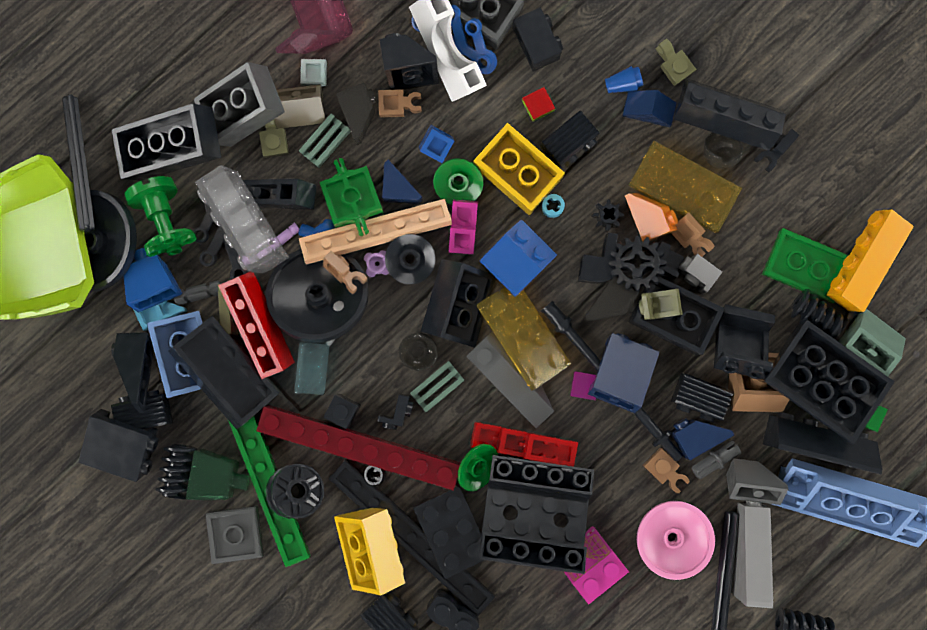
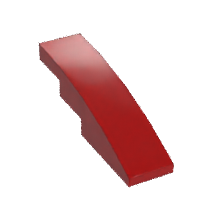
M480 422L474 423L470 444L472 448L480 444H490L500 454L573 467L578 442Z

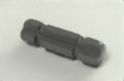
M217 280L210 282L209 285L205 283L188 287L186 291L181 289L182 294L174 297V301L177 305L188 303V300L194 302L210 298L211 295L218 296V284L222 283Z

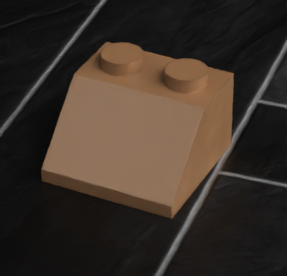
M769 353L768 361L774 363L779 353ZM729 373L728 390L733 392L730 400L732 411L783 412L789 399L765 383V379H752L746 375Z

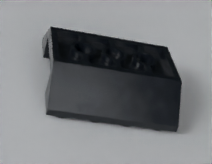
M493 455L486 495L479 559L584 575L587 547H584L588 500L592 495L594 469ZM506 507H513L517 512L516 519L512 521L505 519L503 510ZM557 514L564 515L567 519L566 527H557L553 521L554 516Z

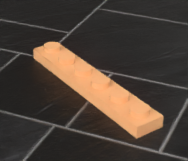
M445 199L365 220L369 233L365 235L363 227H361L364 236H359L356 225L350 224L299 238L304 261L307 265L324 260V257L330 251L336 256L391 242L405 234L416 235L452 225V220Z

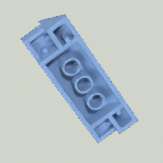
M793 458L787 467L781 466L778 478L788 485L789 490L781 505L775 506L915 547H919L927 539L926 497Z

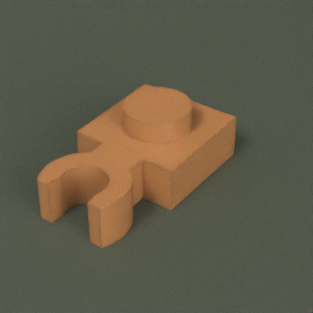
M378 90L379 117H404V110L407 109L412 113L422 112L421 106L412 105L413 100L421 99V93L413 92L408 97H404L403 90Z
M687 213L678 221V224H676L678 230L671 232L684 248L691 245L694 255L699 254L703 257L706 254L701 247H704L708 252L714 248L711 240L701 236L705 230L690 213Z
M659 448L643 465L661 484L668 480L670 488L676 493L681 492L676 487L678 479H682L687 484L690 482L687 476L675 472L680 465L662 448Z

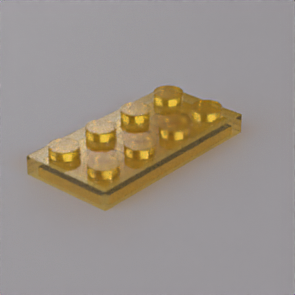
M653 141L629 184L631 188L659 203L669 206L670 209L683 216L690 213L700 225L714 233H718L742 190L741 187L656 141Z
M504 287L476 305L531 391L571 365V362L524 290L515 297Z

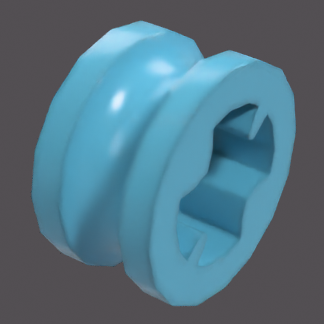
M550 194L544 198L541 209L545 216L555 218L563 212L565 203L561 196ZM549 200L553 203H559L560 206L557 207L559 209L557 212L553 209H547L546 206L549 205L547 203Z

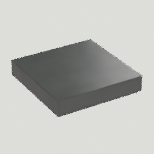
M258 506L206 513L212 564L261 558L264 556Z

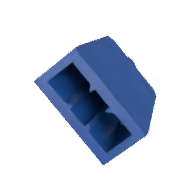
M144 248L135 251V262L130 265L124 275L127 305L139 313L182 294L167 264L158 255L148 257Z

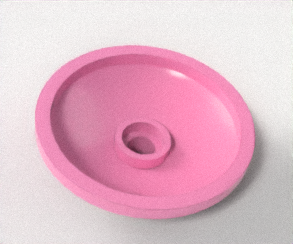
M668 501L653 507L643 517L637 531V547L642 560L654 573L667 579L681 580L698 574L706 567L714 552L715 535L709 519L701 510L686 502ZM670 533H675V540L669 541L668 535Z

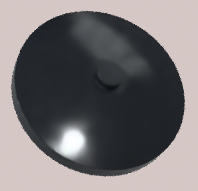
M90 190L95 228L89 232H84L94 284L90 291H101L116 284L128 271L136 251L137 233L131 212L119 198L110 193Z
M302 249L289 254L273 270L266 289L267 307L277 326L290 337L310 343L331 341L349 332L362 318L368 303L367 281L362 284L359 280H353L352 284L357 287V290L352 294L347 289L345 283H340L323 267L324 260L306 265ZM349 254L341 255L348 262L351 273L358 271L364 274L363 269ZM337 301L344 303V307L340 311H336L333 308Z

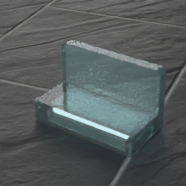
M299 343L295 393L325 395L329 354L328 345Z

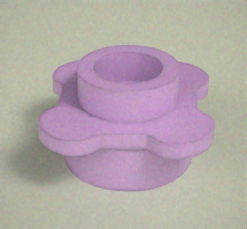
M386 251L373 254L367 253L364 256L367 264L366 274L369 277H374L376 274H389L385 264ZM378 261L380 265L375 266V262Z

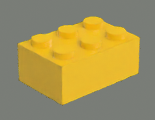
M508 123L474 160V164L480 169L482 175L528 215L537 208L565 174Z

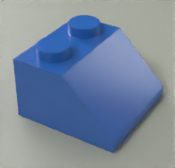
M521 219L484 255L480 262L516 297L557 254Z

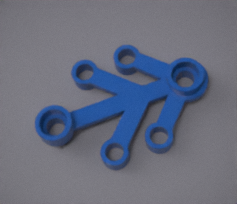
M451 5L455 12V18H452L451 21L454 33L452 38L461 54L470 58V61L477 63L481 74L493 72L497 66V58L493 51L486 49L481 32L482 23L480 20L473 18L465 24L466 33L473 37L474 49L467 43L460 20L461 11L459 7ZM412 17L413 28L416 31L420 32L414 18ZM471 23L476 25L477 31L471 29ZM481 58L487 61V66L481 63Z

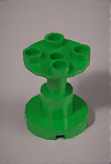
M171 177L148 178L150 183L143 185L142 181H139L130 186L125 192L128 206L132 209H144L147 220L154 221L159 234L144 245L148 257L166 252L168 256H173L182 252L181 247L196 241L195 233L191 229H173L169 219L172 209L168 201L174 198L178 189Z

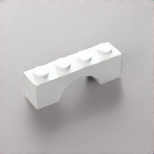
M418 0L409 6L428 50L436 56L438 72L451 101L453 102L487 86L477 63L466 59L459 52L453 41L451 21L454 11L449 0Z

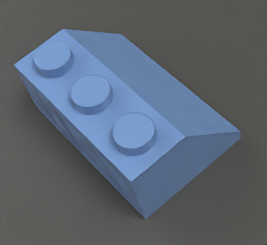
M199 311L147 323L166 398L201 389L168 352L175 344L202 324Z

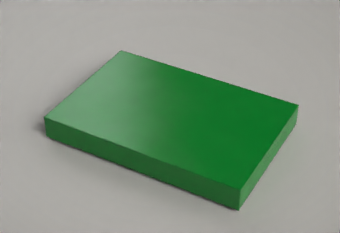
M782 228L778 233L762 275L800 291L809 289L810 295L815 294L819 299L835 303L826 294L831 287V282L837 277L843 267L844 260L849 255Z

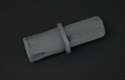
M731 440L717 451L709 452L710 455L692 467L694 475L702 479L718 468L723 469L724 464L741 455L738 445L734 447L735 442Z

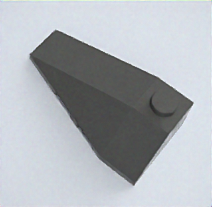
M501 322L466 357L537 428L554 410L521 341Z

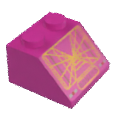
M594 526L590 527L585 533L584 547H587L585 574L564 572L588 604L629 573Z

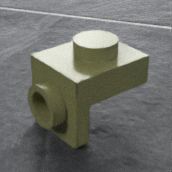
M679 289L641 294L642 299L639 301V308L645 320L682 315Z

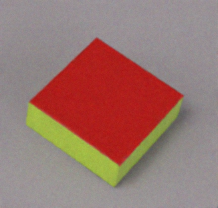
M545 87L522 98V102L533 122L555 111V107Z

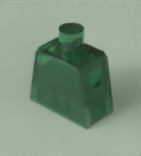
M206 449L195 450L186 499H229L233 497L235 489L248 490L251 479L250 475L238 473L239 461Z

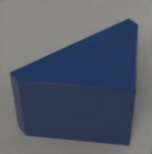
M658 90L628 91L622 116L671 127L676 102Z
M387 160L384 163L382 195L384 202L420 204L423 201L422 196L396 167Z

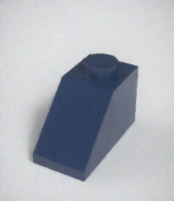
M687 418L673 425L675 429L671 430V436L683 457L688 460H692L734 436L731 430L695 420L688 421Z

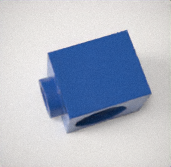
M430 125L419 145L420 152L443 163L454 143L453 136Z

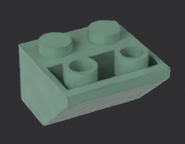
M866 309L857 315L838 342L883 374L889 376L902 359L906 338Z

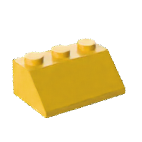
M369 508L334 517L352 590L383 595L405 584L403 566L400 563L397 552L398 545L393 535L392 520L387 509Z

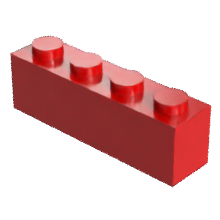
M254 271L218 285L261 379L279 373L294 364L295 361L280 328L274 322L268 310L265 295Z

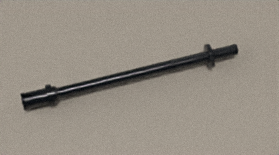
M551 301L541 312L556 327L554 330L557 333L565 334L595 370L598 371L601 360L572 328V319L566 317L554 304V301ZM642 407L634 413L654 436L655 439L652 443L654 447L661 444L675 462L683 457V454L668 438L672 433L670 430L663 432Z

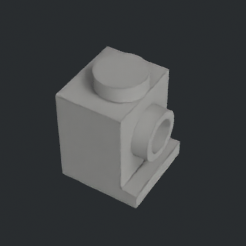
M699 254L691 258L687 256L679 266V269L682 270L680 273L685 276L684 280L694 287L699 286L698 292L701 294L707 293L722 273L721 270Z

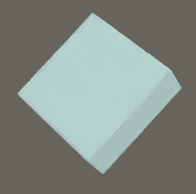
M301 59L300 83L302 86L319 84L326 86V59Z

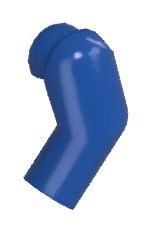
M331 219L324 220L322 224L315 228L302 224L299 229V236L306 237L335 229V226Z

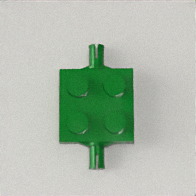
M339 158L341 167L336 159L334 164L337 174L320 182L335 228L355 224L359 236H364L361 227H363L365 235H367L369 230L365 220L368 217L383 213L368 168L364 166L356 170H347L344 159Z

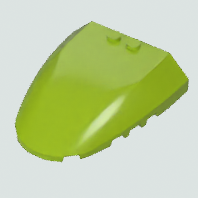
M38 154L0 173V320L42 317L80 308L94 284L84 231L78 228L73 183L51 157Z

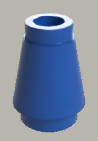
M630 66L605 79L608 94L612 92L637 91L639 87L643 86L639 67L632 68Z

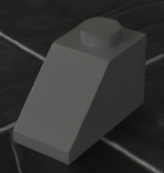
M733 458L726 474L730 499L781 505L789 490L786 483L757 461Z

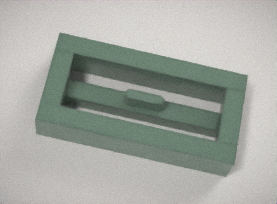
M330 114L301 147L299 152L316 167L320 168L351 130L340 120L336 119L333 114ZM332 123H334L332 128L326 133V135L320 140V142L314 147V149L310 153H308L311 147L317 142V140L323 135V133L329 128V126ZM340 128L342 131L316 160L314 157Z
M448 361L410 394L423 410L427 412L460 385L464 379ZM447 368L451 371L422 397L418 395L422 389ZM453 376L458 379L428 405L424 402Z

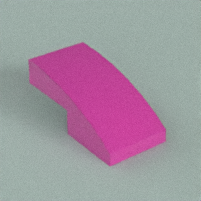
M453 199L449 242L450 253L474 254L478 201Z

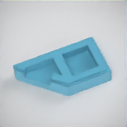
M165 301L138 313L135 310L134 312L143 331L149 330L147 323L179 316L187 312V309Z

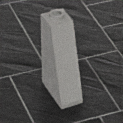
M746 501V503H738L739 525L732 594L745 606L773 608L771 510L760 502Z

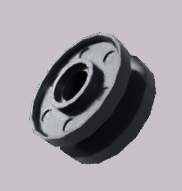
M291 464L276 470L269 478L266 486V500L269 507L278 516L286 519L305 518L313 514L321 505L324 497V484L320 475L312 467L305 464ZM293 485H296L299 489L297 498L291 495V487Z

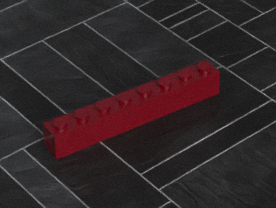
M271 405L263 407L256 430L257 432L453 491L461 462L355 430L345 429L335 424Z

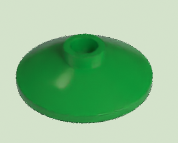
M461 158L450 159L442 163L436 170L433 180L437 195L453 205V199L475 201L482 192L484 182L480 169L471 161ZM461 176L463 177V180L456 181L455 177Z
M477 445L463 458L458 470V482L465 490L476 491L488 483L492 456H498L497 450L492 445Z

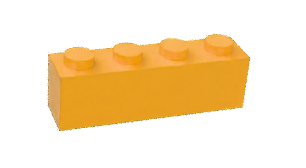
M892 209L875 211L869 217L868 224L863 233L856 239V245L850 255L844 260L842 269L831 282V287L826 295L847 311L864 312L914 226Z

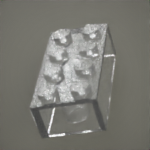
M220 165L195 181L199 188L197 193L200 199L210 206L212 219L218 226H222L226 233L224 234V239L231 248H235L239 255L237 260L244 270L266 273L289 258L238 172Z

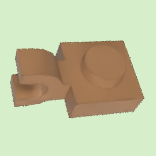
M330 251L324 257L323 267L340 283H345L349 292L354 294L357 287L352 284V281L359 280L364 284L367 281V277L358 271L351 273L345 258L341 255L336 256Z

